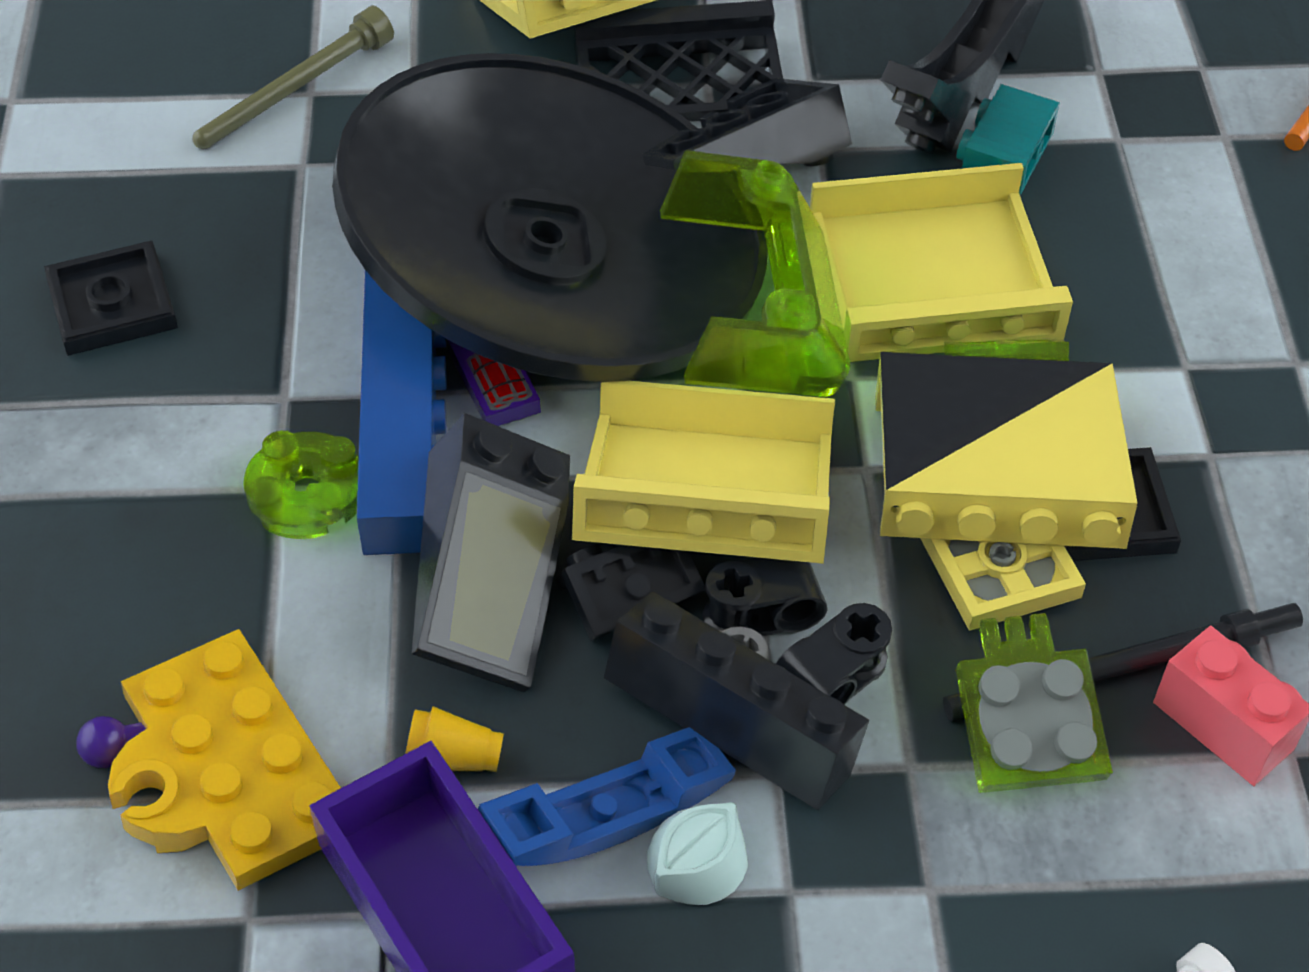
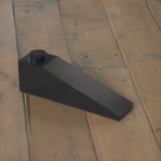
M775 78L728 100L729 111L719 114L718 112H709L701 117L702 128L679 131L642 154L645 165L672 170L800 163L807 167H813L832 161L834 159L833 153L852 145L839 84Z

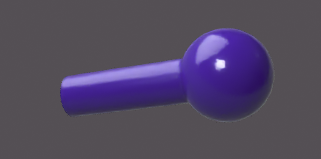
M95 717L87 721L79 730L76 738V748L81 759L88 765L95 768H109L126 742L146 730L141 722L123 725L113 717Z

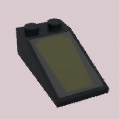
M463 413L429 451L412 655L524 693L531 687L569 504V454L467 413Z

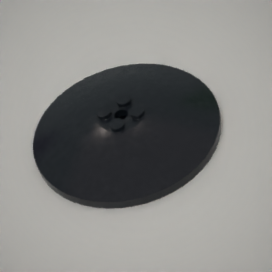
M467 54L433 60L400 72L378 85L352 112L341 135L333 169L332 188L334 205L341 229L352 251L366 272L401 308L431 330L480 356L513 368L545 376L597 382L637 380L680 370L709 356L736 334L747 319L757 299L767 269L768 246L760 209L750 188L736 167L672 170L645 165L642 154L679 131L697 127L672 108L647 93L591 69L567 62L519 54ZM534 236L545 237L550 244L541 242Z

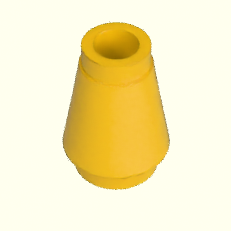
M432 706L431 712L415 709L405 754L432 741L452 771L487 770L496 772L504 733L491 731L487 727Z

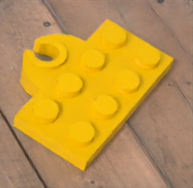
M240 629L121 681L125 699L139 723L141 722L146 730L126 742L112 762L108 780L112 809L126 806L131 797L139 790L156 788L163 792L162 796L153 804L131 806L120 814L123 829L134 838L155 846L157 853L185 851L208 840L238 891L321 850L309 805L339 790L341 787Z

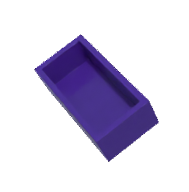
M432 741L419 746L309 805L320 848L396 972H575L574 952Z

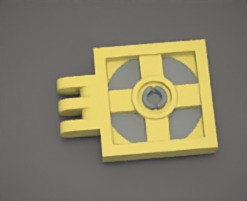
M920 538L969 631L1081 599L1086 583L1063 545Z

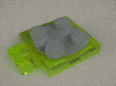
M1045 613L1030 615L1029 627L1032 639H1026L1021 616L1006 617L1005 634L1007 641L1001 642L996 618L981 619L980 635L985 658L961 660L955 669L979 793L1107 780L1113 773L1086 649L1055 651L1048 618Z

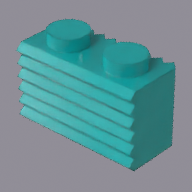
M1000 84L992 100L988 98L982 100L975 118V130L966 129L962 135L956 155L957 159L963 161L962 168L1022 163L1024 169L1019 189V195H1021L1054 133L1060 102Z

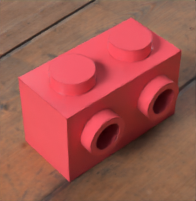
M1211 625L1168 661L1153 701L1156 706L1253 787L1295 750L1309 722V703L1302 698L1293 686L1280 681L1252 659L1244 647L1235 641L1227 639Z

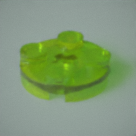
M280 430L270 433L264 438L262 449L250 460L244 474V492L251 512L261 519L262 526L268 531L290 539H311L329 533L328 525L338 522L342 517L345 518V523H347L357 514L359 458L354 443L346 437H335L321 432L291 433ZM312 478L319 481L318 484H309L306 487V491H297L295 487V482L300 479Z

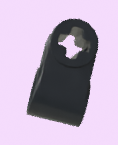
M751 558L740 561H725L717 564L709 571L706 578V594L710 600L704 607L702 621L721 632L731 627L741 626L753 629L762 636L809 629L825 617L828 608L810 562ZM730 578L729 590H724L725 580ZM740 614L739 624L734 626L735 616Z
M867 603L852 604L844 608L838 615L810 636L794 643L783 653L776 664L845 705L853 696L878 679L885 671L888 659L886 647L889 645L892 635L891 620L885 611L875 605Z

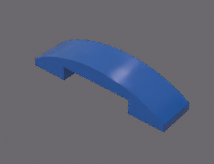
M688 727L647 742L640 760L549 794H545L539 784L536 783L479 804L478 811L515 866L548 865L600 852L654 829L678 811L688 809L716 792L733 779L736 770L718 747Z

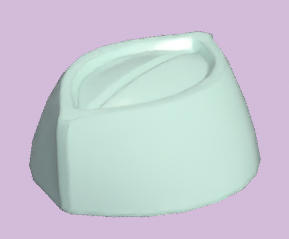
M735 803L694 806L678 811L661 823L653 835L647 852V868L656 894L680 903L708 905L724 899L737 889L747 871L748 859Z

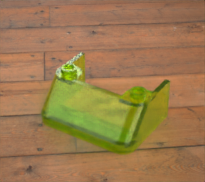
M685 150L660 209L661 219L764 231L775 291L768 295L762 307V321L711 316L684 373L685 384L822 397L835 394L840 390L850 372V359L824 232L794 179L782 165L774 161Z

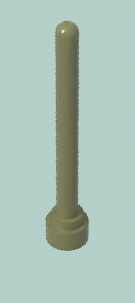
M371 5L354 16L348 33L196 130L192 136L193 144L199 149L211 147L357 50L367 51L370 48L378 50L394 38V29L389 18L377 6Z

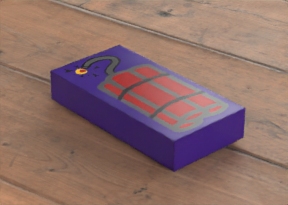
M447 339L448 352L482 420L500 426L541 413L540 398L525 370L513 368L485 358Z

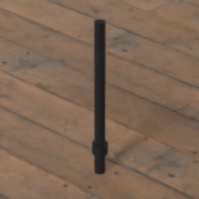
M1290 603L1253 613L1249 609H1243L1225 614L1220 617L1219 623L1212 624L1211 626L1227 639L1237 642L1244 648L1258 645L1261 637L1301 627L1303 625V615L1296 603ZM1210 625L1074 661L1073 663L1083 673V686L1165 664ZM978 687L943 697L945 713L950 721L977 715V705L981 696Z

